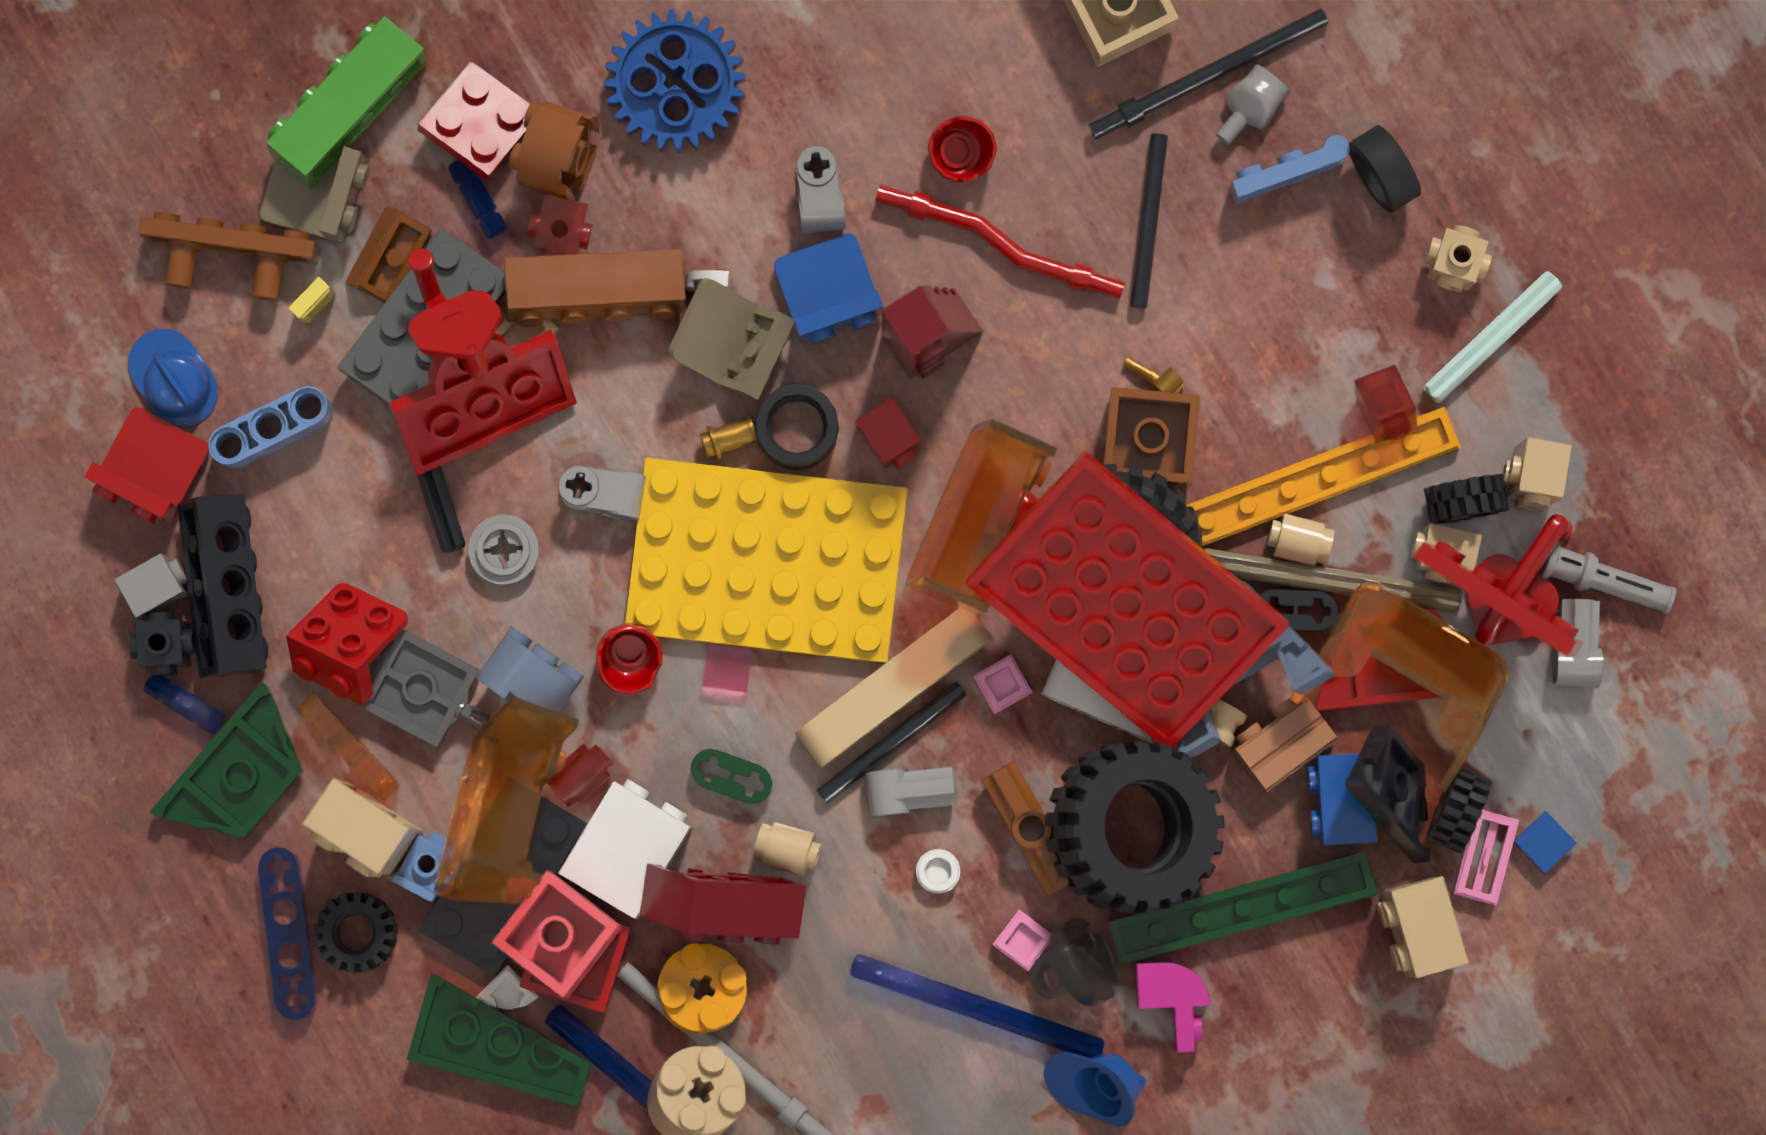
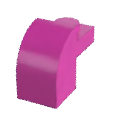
M1167 962L1134 964L1137 1008H1172L1174 1051L1195 1052V1042H1202L1203 1033L1201 1015H1193V1007L1211 1006L1210 997L1204 983L1194 972L1178 964Z

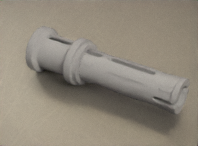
M1559 542L1539 570V575L1544 579H1548L1550 576L1574 584L1575 590L1587 591L1589 588H1593L1655 609L1663 614L1669 613L1676 596V587H1669L1633 573L1599 563V559L1595 557V554L1587 552L1585 555L1560 547Z

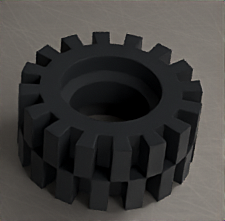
M1503 474L1470 477L1424 488L1429 521L1433 524L1470 520L1509 510Z
M1457 766L1451 774L1443 794H1441L1439 804L1433 814L1434 817L1430 822L1426 839L1461 854L1466 844L1469 843L1471 834L1474 833L1478 819H1480L1483 813L1482 809L1486 805L1492 781Z
M345 893L338 895L339 897L331 899L325 904L324 910L319 912L317 916L319 918L318 923L314 925V933H316L317 937L315 944L316 948H319L322 953L321 957L331 963L332 967L350 973L366 972L380 966L384 960L390 957V952L397 943L395 938L398 926L394 922L393 917L395 916L392 910L387 908L384 901L367 893ZM352 915L365 917L373 928V936L370 943L360 950L347 948L339 936L342 922Z

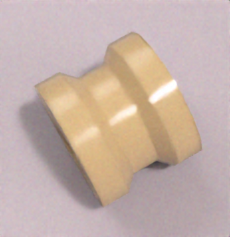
M1218 700L1210 708L1209 712L1222 741L1220 744L1231 748L1235 741L1233 733L1237 726L1244 724L1247 715L1226 702Z

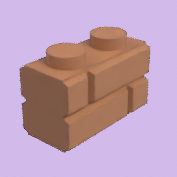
M1291 696L1271 711L1276 717L1275 720L1264 728H1261L1258 722H1256L1236 737L1241 745L1232 751L1263 793L1270 791L1339 740L1307 697L1297 702Z

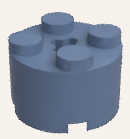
M511 626L481 668L477 679L504 699L506 698L516 705L525 714L548 727L551 721L557 717L584 676L564 662L557 668L555 664L559 658L540 644H536L533 649H530L529 646L533 640Z

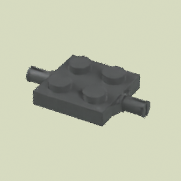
M404 629L398 633L390 649L382 654L381 657L377 655L368 664L369 671L372 672L371 683L374 695L363 706H359L437 748L442 744L450 727L459 719L479 729L481 732L486 725L472 718L471 715H475L486 722L490 719V714L468 704L470 690L481 670Z

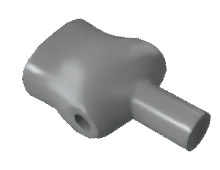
M1256 64L1246 78L1236 84L1226 96L1225 102L1233 114L1216 133V136L1229 146L1246 125L1264 129L1272 120L1280 103L1291 94L1290 90L1272 73Z

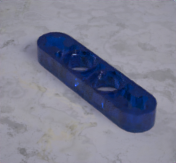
M275 847L267 850L261 856L258 865L274 1001L277 1011L283 1017L299 1020L308 1017L317 1005V989L302 870L299 858L293 851L287 848ZM281 854L283 861L291 863V870L284 872V884L289 886L294 883L295 893L281 891L270 895V886L279 887L277 874L269 873L268 865L275 863L276 855ZM283 898L292 900L297 907V916L289 924L277 922L273 915L275 903ZM289 942L297 944L303 953L301 963L292 969L284 967L278 958L280 948ZM305 971L306 981L297 980V988L299 994H307L308 1002L301 1004L300 1012L295 1013L293 1006H286L285 997L292 995L291 981L282 984L281 974L292 976Z

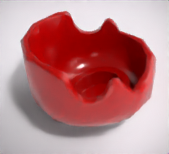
M956 116L942 122L932 131L927 151L931 166L943 179L962 183L975 180L991 169L997 153L994 133L983 121L970 116Z
M627 622L609 629L602 636L596 648L595 661L601 680L612 691L632 695L645 691L653 685V681L662 666L663 653L658 638L643 625Z

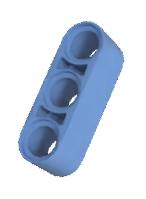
M305 386L298 388L216 429L209 438L208 447L210 454L217 462L229 469L243 468L323 429L333 417L334 409L332 402L321 390L315 387ZM312 397L320 399L322 407L319 415L312 419L302 418L300 409L303 402ZM271 417L280 418L282 423L280 433L275 438H263L261 434L263 422ZM229 437H239L242 442L240 453L230 459L224 458L221 452L223 442Z

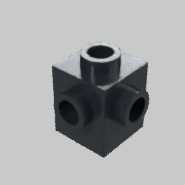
M174 612L148 613V621L135 622L136 633H130L129 649L131 659H137L138 667L150 669L151 676L177 675V667H191L190 655H195L196 647L193 629H189L188 622L175 619ZM162 634L166 639V645L162 650L155 651L154 637Z

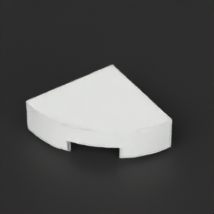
M697 270L687 273L686 289L688 291L695 292L700 281L704 278L715 280L728 289L730 288L729 271Z
M507 965L476 997L497 1009L509 1010L527 1006L540 996L534 991L519 987L522 978Z

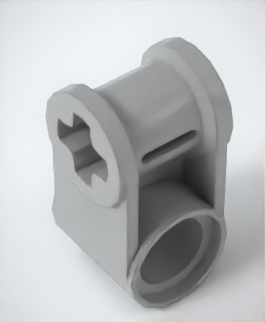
M822 146L809 147L799 156L796 172L801 232L805 234L846 229L842 191L839 189L835 157L828 149ZM811 159H819L821 166H828V169L823 170L822 178H814L812 171L804 170V168L810 167Z
M574 466L567 469L560 478V496L564 504L576 511L598 513L611 518L635 521L639 520L646 476L623 470H603ZM577 478L585 479L586 487L591 488V491L583 492L582 497L576 499L573 496V491L567 487L568 485H575Z

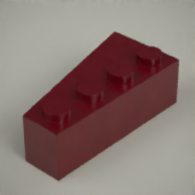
M919 285L881 310L882 337L910 379L917 374H920L922 379L932 375L945 365L943 363L945 356L983 332L955 288L949 290L946 287L943 289L935 287L932 289L931 286Z

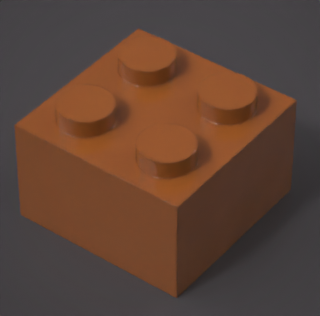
M1111 387L1104 465L1117 464V471L1129 472L1130 464L1143 467V476L1151 479L1153 473L1156 472L1167 478V485L1190 487L1193 475L1200 395Z

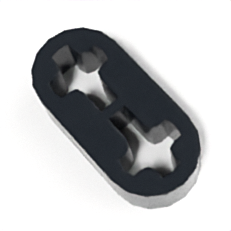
M1269 590L1260 595L1267 603H1269L1270 598L1276 599L1277 606L1292 607L1291 614L1281 615L1289 621V626L1295 632L1324 631L1332 626L1337 617V604L1330 595L1324 592ZM1314 600H1320L1321 607L1328 609L1329 614L1321 618L1320 624H1314L1312 616L1298 615V608L1311 607Z

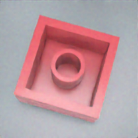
M546 871L492 943L561 997L569 998L623 926L557 875Z

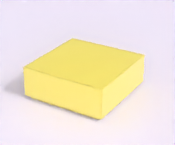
M318 277L288 309L306 325L335 297L336 293Z

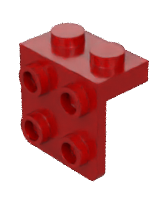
M136 407L130 411L102 465L100 466L92 462L84 478L95 483L92 492L114 504L119 496L133 503L134 506L130 512L153 524L158 517L172 523L178 511L177 504L185 499L210 451L205 441L142 408Z
M347 583L337 584L286 635L293 672L303 680L313 681L331 690L332 693L340 698H348L363 706L374 695L368 664L408 624L407 613Z

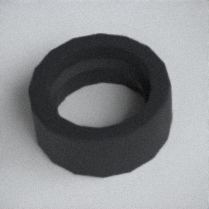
M1376 125L1349 142V155L1359 177L1376 202L1384 210L1392 213L1421 195V186L1410 161L1385 128Z
M798 383L781 386L767 395L758 408L755 421L758 443L766 456L779 466L794 470L811 468L825 460L835 447L839 432L836 409L828 397L812 386ZM794 401L805 402L816 408L823 422L822 436L817 444L808 451L799 453L786 451L780 447L773 438L771 431L772 419L777 410L786 403Z

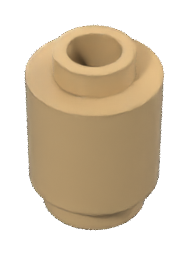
M1283 514L1281 522L1272 521L1267 546L1274 547V557L1315 566L1316 562L1327 564L1335 530L1325 528V523Z
M774 822L772 826L763 823L756 839L753 857L763 860V865L804 876L807 868L815 870L822 844L815 843L816 833Z

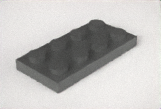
M441 228L426 250L433 254L434 263L432 266L440 290L447 301L463 293L479 290L489 293L497 304L505 294L504 271ZM410 269L337 366L338 371L388 406L389 402L429 385L428 370L434 355L421 353L409 333L411 320L417 314L427 310L413 270Z

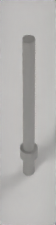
M627 963L618 973L617 977L665 1016L659 1002L657 986L630 963ZM683 1031L699 1046H715L723 1050L739 1068L745 1085L779 1112L778 1118L789 1128L795 1126L805 1135H832L805 1112L808 1108L796 1097H793L792 1100L713 1033L708 1032L707 1034L696 1035Z

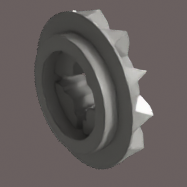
M507 514L491 516L482 521L470 537L468 545L470 562L474 570L490 583L500 585L516 583L525 579L537 564L539 544L535 532L524 520L516 516ZM501 531H504V536L510 545L523 547V550H516V553L509 554V561L505 569L499 555L485 553V550H492L493 547L499 546V539L502 538Z

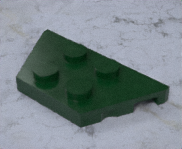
M264 682L259 684L151 809L150 813L153 816L245 839L250 835L304 772L269 686Z

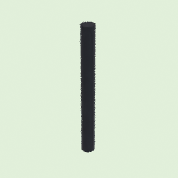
M1153 133L1150 137L1130 307L1147 309L1168 142V136L1164 134Z
M954 682L818 788L817 792L828 804L864 776L865 773L877 766L964 698L966 694L957 682Z

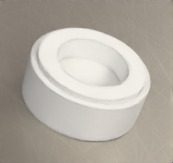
M930 850L917 863V880L925 890L931 893H945L951 890L959 880V862L953 854L946 850Z

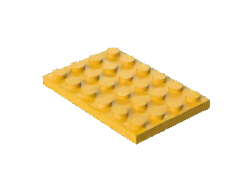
M645 458L643 475L646 476L640 517L637 521L625 623L643 625L656 637L876 663L888 662L908 488Z

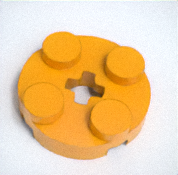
M697 943L689 944L682 950L674 953L661 970L657 982V993L663 1008L662 1011L675 1027L687 1033L698 1035L723 1029L736 1019L745 1003L747 994L746 972L729 952L718 946ZM702 978L710 981L709 987L714 990V995L712 997L705 995L701 1000L693 997L695 989L690 986V983L693 980L700 982Z

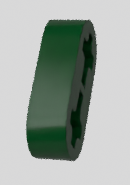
M715 749L702 750L692 760L690 770L693 779L697 784L708 790L749 804L761 803L768 798L772 791L771 775L758 764ZM711 756L717 757L718 766L730 771L728 779L713 776L710 782L703 780L704 772L698 769L700 762H709ZM753 771L760 773L759 781L765 784L763 792L755 791L752 797L746 796V787L733 782L735 774L750 777Z

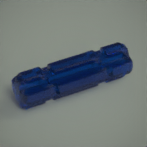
M458 160L448 166V170L455 183H460L459 190L476 220H481L479 225L486 237L493 239L503 234L507 230V225L500 212H495L497 207L480 177H475L476 173Z
M150 675L143 687L144 693L159 701L162 699L163 705L193 723L197 721L198 726L208 733L216 734L226 718L224 713L213 706L206 707L205 701L179 685H171V680L165 676Z

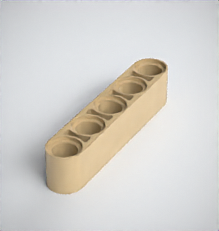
M966 603L824 709L794 734L822 769L994 638L968 603Z

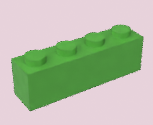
M385 16L376 25L371 23L360 33L356 41L358 45L347 56L344 54L340 55L327 71L328 77L317 88L315 86L310 87L299 99L297 104L299 108L288 119H280L268 134L269 140L266 144L270 155L309 189L340 158L343 147L349 148L427 64L424 48Z

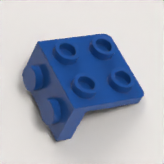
M845 234L776 259L774 269L791 317L794 319V325L801 343L810 340L812 345L819 344L836 337L835 331L849 326H852L853 330H859L878 322L877 316L881 315L883 304L878 290L875 291L858 240L853 234Z

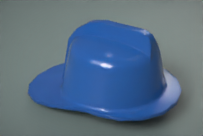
M154 329L143 334L133 344L128 356V371L133 383L157 416L175 426H192L202 422L213 411L218 399L217 382L212 371L194 345L182 333L171 329Z
M1062 1052L1053 1055L1045 1063L1043 1073L1049 1091L1064 1107L1115 1127L1126 1126L1133 1119L1134 1102L1146 1084V1079L1135 1073L1132 1066L1125 1059L1113 1053L1101 1054L1089 1059L1077 1054Z

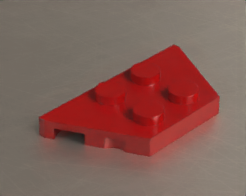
M1436 608L1354 617L1345 620L1329 664L1335 676L1323 682L1315 708L1318 711L1485 693L1487 688L1483 679L1479 678L1465 657L1466 654L1459 643L1453 639L1447 630V625Z

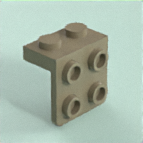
M344 146L340 158L311 189L275 160L260 209V217L266 223L306 232L316 237L343 244L346 232L351 233L355 225L358 209L354 207L358 191L364 190L368 180L370 166L366 165L367 159L361 151Z
M704 278L700 281L671 342L668 354L671 359L721 387L758 400L763 388L769 381L770 373L782 348L787 343L794 319L784 313L758 306L715 280Z

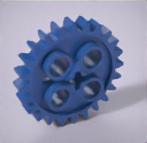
M670 9L667 22H661L654 12L651 13L652 26L648 28L639 20L635 21L638 32L635 37L624 31L621 33L627 45L625 49L612 46V54L619 59V62L606 63L605 68L609 73L616 75V78L604 81L605 89L617 91V93L610 96L607 102L609 107L622 106L614 116L616 122H624L629 119L630 122L626 128L627 135L632 136L641 130V143L643 146H646L654 137L657 139L660 152L664 151L668 141L674 142L677 153L682 152L683 142L687 140L690 141L695 150H698L700 136L704 135L712 143L715 142L713 128L717 126L722 130L728 131L729 125L724 116L727 114L738 117L740 114L739 109L732 104V100H745V92L736 88L735 85L746 82V74L733 70L744 64L742 56L729 57V54L736 48L735 41L730 40L721 43L720 41L725 33L724 28L720 26L710 33L708 31L710 24L708 17L705 16L698 25L693 24L692 11H687L683 21H677L674 10ZM670 42H679L686 48L684 55L677 60H668L662 55V50ZM652 55L656 58L662 67L675 78L683 74L682 79L685 88L696 97L702 99L705 102V106L699 108L676 85L668 89L669 85L665 74L645 60L646 56ZM708 70L716 73L718 76L716 85L709 89L697 87L694 80L701 71ZM641 74H650L656 78V85L648 92H638L633 88V81ZM679 102L685 104L689 108V112L683 120L671 121L665 116V111L672 103Z

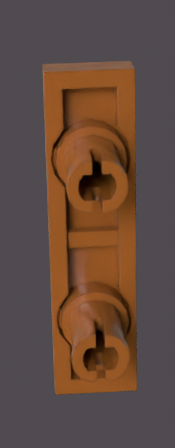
M159 211L154 212L153 218L140 216L138 234L145 241L167 243L171 247L165 281L167 286L191 289L197 251L202 249L252 255L258 259L252 296L256 299L278 301L284 263L295 261L318 265L320 246L315 241L310 240V234L306 232L284 230L283 236L266 234L267 228L253 224H241L240 230L223 228L224 222L216 219L197 218V224L180 222L179 215Z

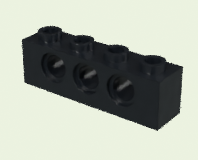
M244 494L200 496L178 503L177 509L199 678L245 675L267 669L268 643L262 634L260 619L263 604L261 596L257 593L255 581L257 558L255 552L251 549L249 535L251 514L249 508L245 505ZM216 533L224 540V551L217 546ZM222 577L226 578L230 584L229 595L222 588ZM228 620L235 626V639L230 636L227 630Z

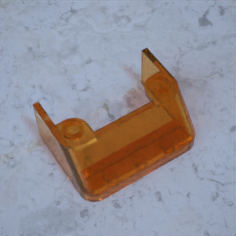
M994 419L974 425L964 442L905 581V587L968 612L986 614L991 605L965 585L966 578L1011 530L1026 493L1034 485L1037 487L1043 485L1051 467V463L1045 460L1055 455L1057 447Z
M1365 582L1353 590L1316 650V653L1331 667L1336 676L1351 677L1356 675L1363 669L1370 656L1448 701L1439 716L1438 722L1441 736L1448 743L1455 746L1439 774L1438 788L1445 792L1480 738L1507 685L1509 676L1507 662L1500 654L1377 582ZM1293 691L1291 700L1299 704L1304 694L1300 695Z
M512 697L475 736L465 761L436 877L434 895L451 901L518 904L524 898L531 896L533 890L541 883L543 875L532 871V862L526 860L543 786L549 781L551 776L558 777L561 773L566 759V752L561 750L562 744L578 728L579 719Z

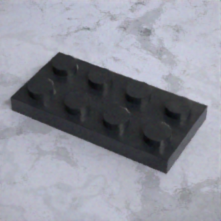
M510 778L419 932L488 973L497 976L508 955L494 945L492 941L545 872L550 871L557 875L587 823Z

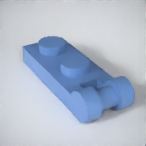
M1332 135L1326 140L1323 147L1317 151L1303 155L1302 150L1299 149L1278 157V165L1262 170L1261 165L1257 164L1240 170L1236 173L1237 179L1233 180L1229 187L1234 204L1236 205L1338 168L1349 154L1350 146L1348 140L1341 135Z

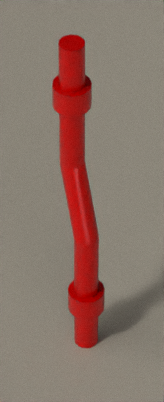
M879 186L875 199L876 202L908 211L907 216L924 221L925 217L972 231L1018 268L1069 283L1068 288L1084 293L1086 289L1118 299L1121 297L1125 282L1092 272V267L1076 263L1074 267L1026 252L980 215L932 201L930 195L915 191L912 195L887 186Z

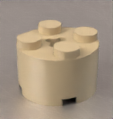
M694 1046L680 1050L666 1061L653 1079L647 1101L650 1119L662 1135H722L739 1116L745 1105L744 1079L737 1065L718 1047ZM691 1090L695 1094L699 1093L703 1101L699 1097L692 1099L689 1096Z

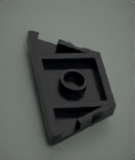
M1390 724L1373 725L1346 780L1345 788L1413 863L1430 862V848H1425L1419 841L1418 821H1428L1425 797V764Z

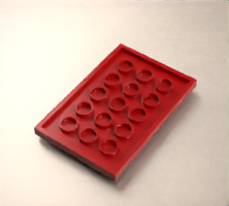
M1085 450L966 578L965 585L1157 743L1169 745L1171 748L1187 734L1289 627V621Z

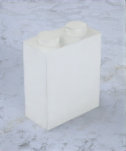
M627 779L623 786L615 781L612 783L559 871V874L632 918L638 919L647 863L659 864L668 869L692 827L684 823L688 816L686 813L666 801L661 809L646 800L650 794L649 791Z

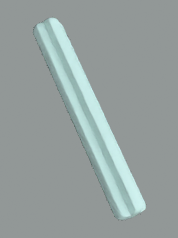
M1549 271L1544 272L1424 385L1423 389L1426 394L1437 403L1443 401L1561 290L1562 284Z

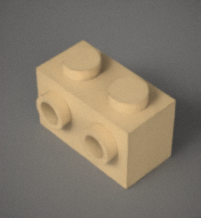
M1527 437L1514 448L1511 461L1506 460L1503 468L1505 487H1508L1507 499L1516 500L1517 508L1542 512L1543 507H1550L1564 497L1572 445Z

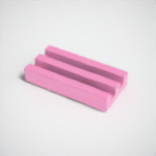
M1482 810L1483 813L1480 819H1478L1477 827L1474 833L1471 834V839L1466 844L1462 853L1452 894L1497 906L1519 820ZM1487 820L1489 824L1472 888L1468 889L1465 888L1482 821ZM1499 824L1505 825L1506 829L1490 890L1486 894L1481 892L1497 829Z

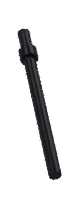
M1320 8L1138 100L1132 97L1118 104V110L1088 124L1090 132L1094 139L1097 140L1125 125L1131 128L1145 121V115L1329 24L1327 16Z

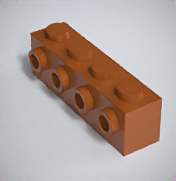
M681 249L504 258L507 322H517L519 326H538L543 324L544 320L561 319V322L564 324H581L586 322L588 318L605 317L610 322H623L630 320L633 315H649L651 319L665 320L675 317L676 313H683L685 289Z

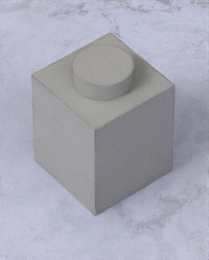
M162 553L114 579L135 618L142 621L148 619V613L160 612L189 596L184 586L187 583L185 569L177 558L170 561L169 557Z

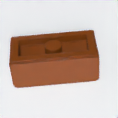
M385 207L345 282L385 304L410 271L407 262L408 256L414 250L423 249L432 229L398 209Z

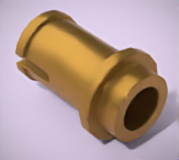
M750 416L714 429L710 425L706 427L707 431L699 433L707 458L716 456L717 460L722 459L721 454L758 443Z

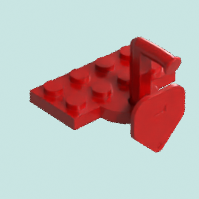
M417 249L410 253L407 260L408 266L414 272L427 310L417 314L411 320L409 333L421 353L434 356L428 370L429 385L389 402V406L410 464L417 476L577 404L558 341L551 330L510 348L505 339L495 333L502 321V314L489 293L479 290L469 291L447 301L440 290L432 266L434 263L433 254L426 249Z
M1554 514L1549 517L1520 562L1505 554H1494L1487 557L1480 566L1476 565L1471 570L1462 564L1466 557L1464 554L1440 540L1437 541L1435 546L1423 542L1414 557L1467 591L1475 628V638L1479 644L1489 646L1536 636L1560 653L1571 658L1576 656L1584 644L1575 637L1579 632L1578 628L1561 617L1554 615L1559 606L1558 591L1551 582L1537 574L1556 544L1567 540L1573 532V526L1565 516Z

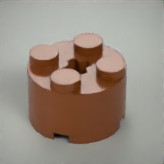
M547 101L541 104L532 102L524 118V127L527 129L522 144L516 143L513 147L509 168L517 170V181L520 186L573 201L575 197L571 191L573 189L578 191L583 189L595 159L597 145L591 144L590 138L591 131L599 133V120L595 116Z

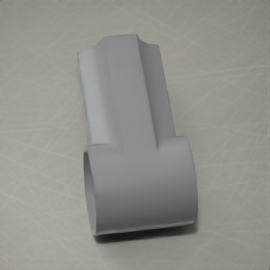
M1591 599L1560 600L1559 617L1579 629L1575 637L1584 644L1574 658L1567 657L1554 649L1552 662L1554 685L1600 687L1603 673L1602 649L1598 648L1600 601Z
M952 767L905 772V769H891L865 773L870 817L910 813L912 809H931L956 805Z

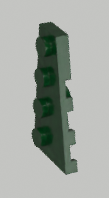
M431 973L407 1060L580 1107L592 1064L434 973Z

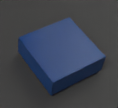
M1543 811L1513 842L1542 874L1549 871L1577 844L1547 811Z

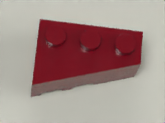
M647 863L639 916L680 931V938L684 940L706 942L707 935H717V940L743 943L744 936L754 937L755 942L780 945L781 938L799 939L807 886L782 877L728 872V875L703 874V870L697 868H688L687 873H679L664 868L659 864Z

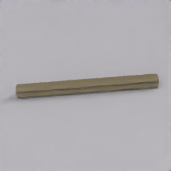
M1208 548L1204 549L1239 579L1426 609L1436 608V610L1451 613L1457 612L1461 604V590L1458 588L1311 566Z

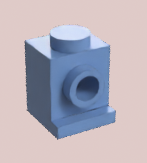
M432 830L428 838L418 834L392 882L430 902H436L461 856L452 851L455 842ZM426 855L433 857L435 860V868L429 873L423 872L419 866L421 858Z

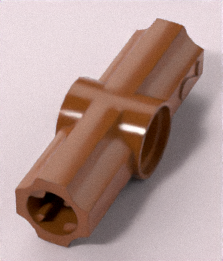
M1013 761L981 779L1045 895L1049 896L1068 886L1071 878L1069 876L1060 877L1053 866L1055 862L1059 861L1057 852L1048 853L1046 839L1053 838L1052 826H1045L1046 814L1043 812L1016 762ZM1027 816H1036L1042 823V833L1036 840L1026 841L1019 834V824Z

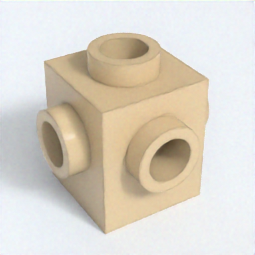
M1455 225L1453 230L1446 228L1439 238L1432 237L1425 257V262L1431 264L1427 278L1436 280V284L1439 287L1450 291L1462 292V289L1469 291L1477 279L1484 281L1492 259V255L1485 253L1489 241L1479 238L1480 232L1466 226ZM1454 250L1469 254L1468 261L1458 262L1454 258Z

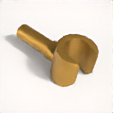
M1129 356L1123 364L1124 367L1145 378L1156 391L1178 393L1184 388L1183 379L1171 367L1159 376L1153 370Z

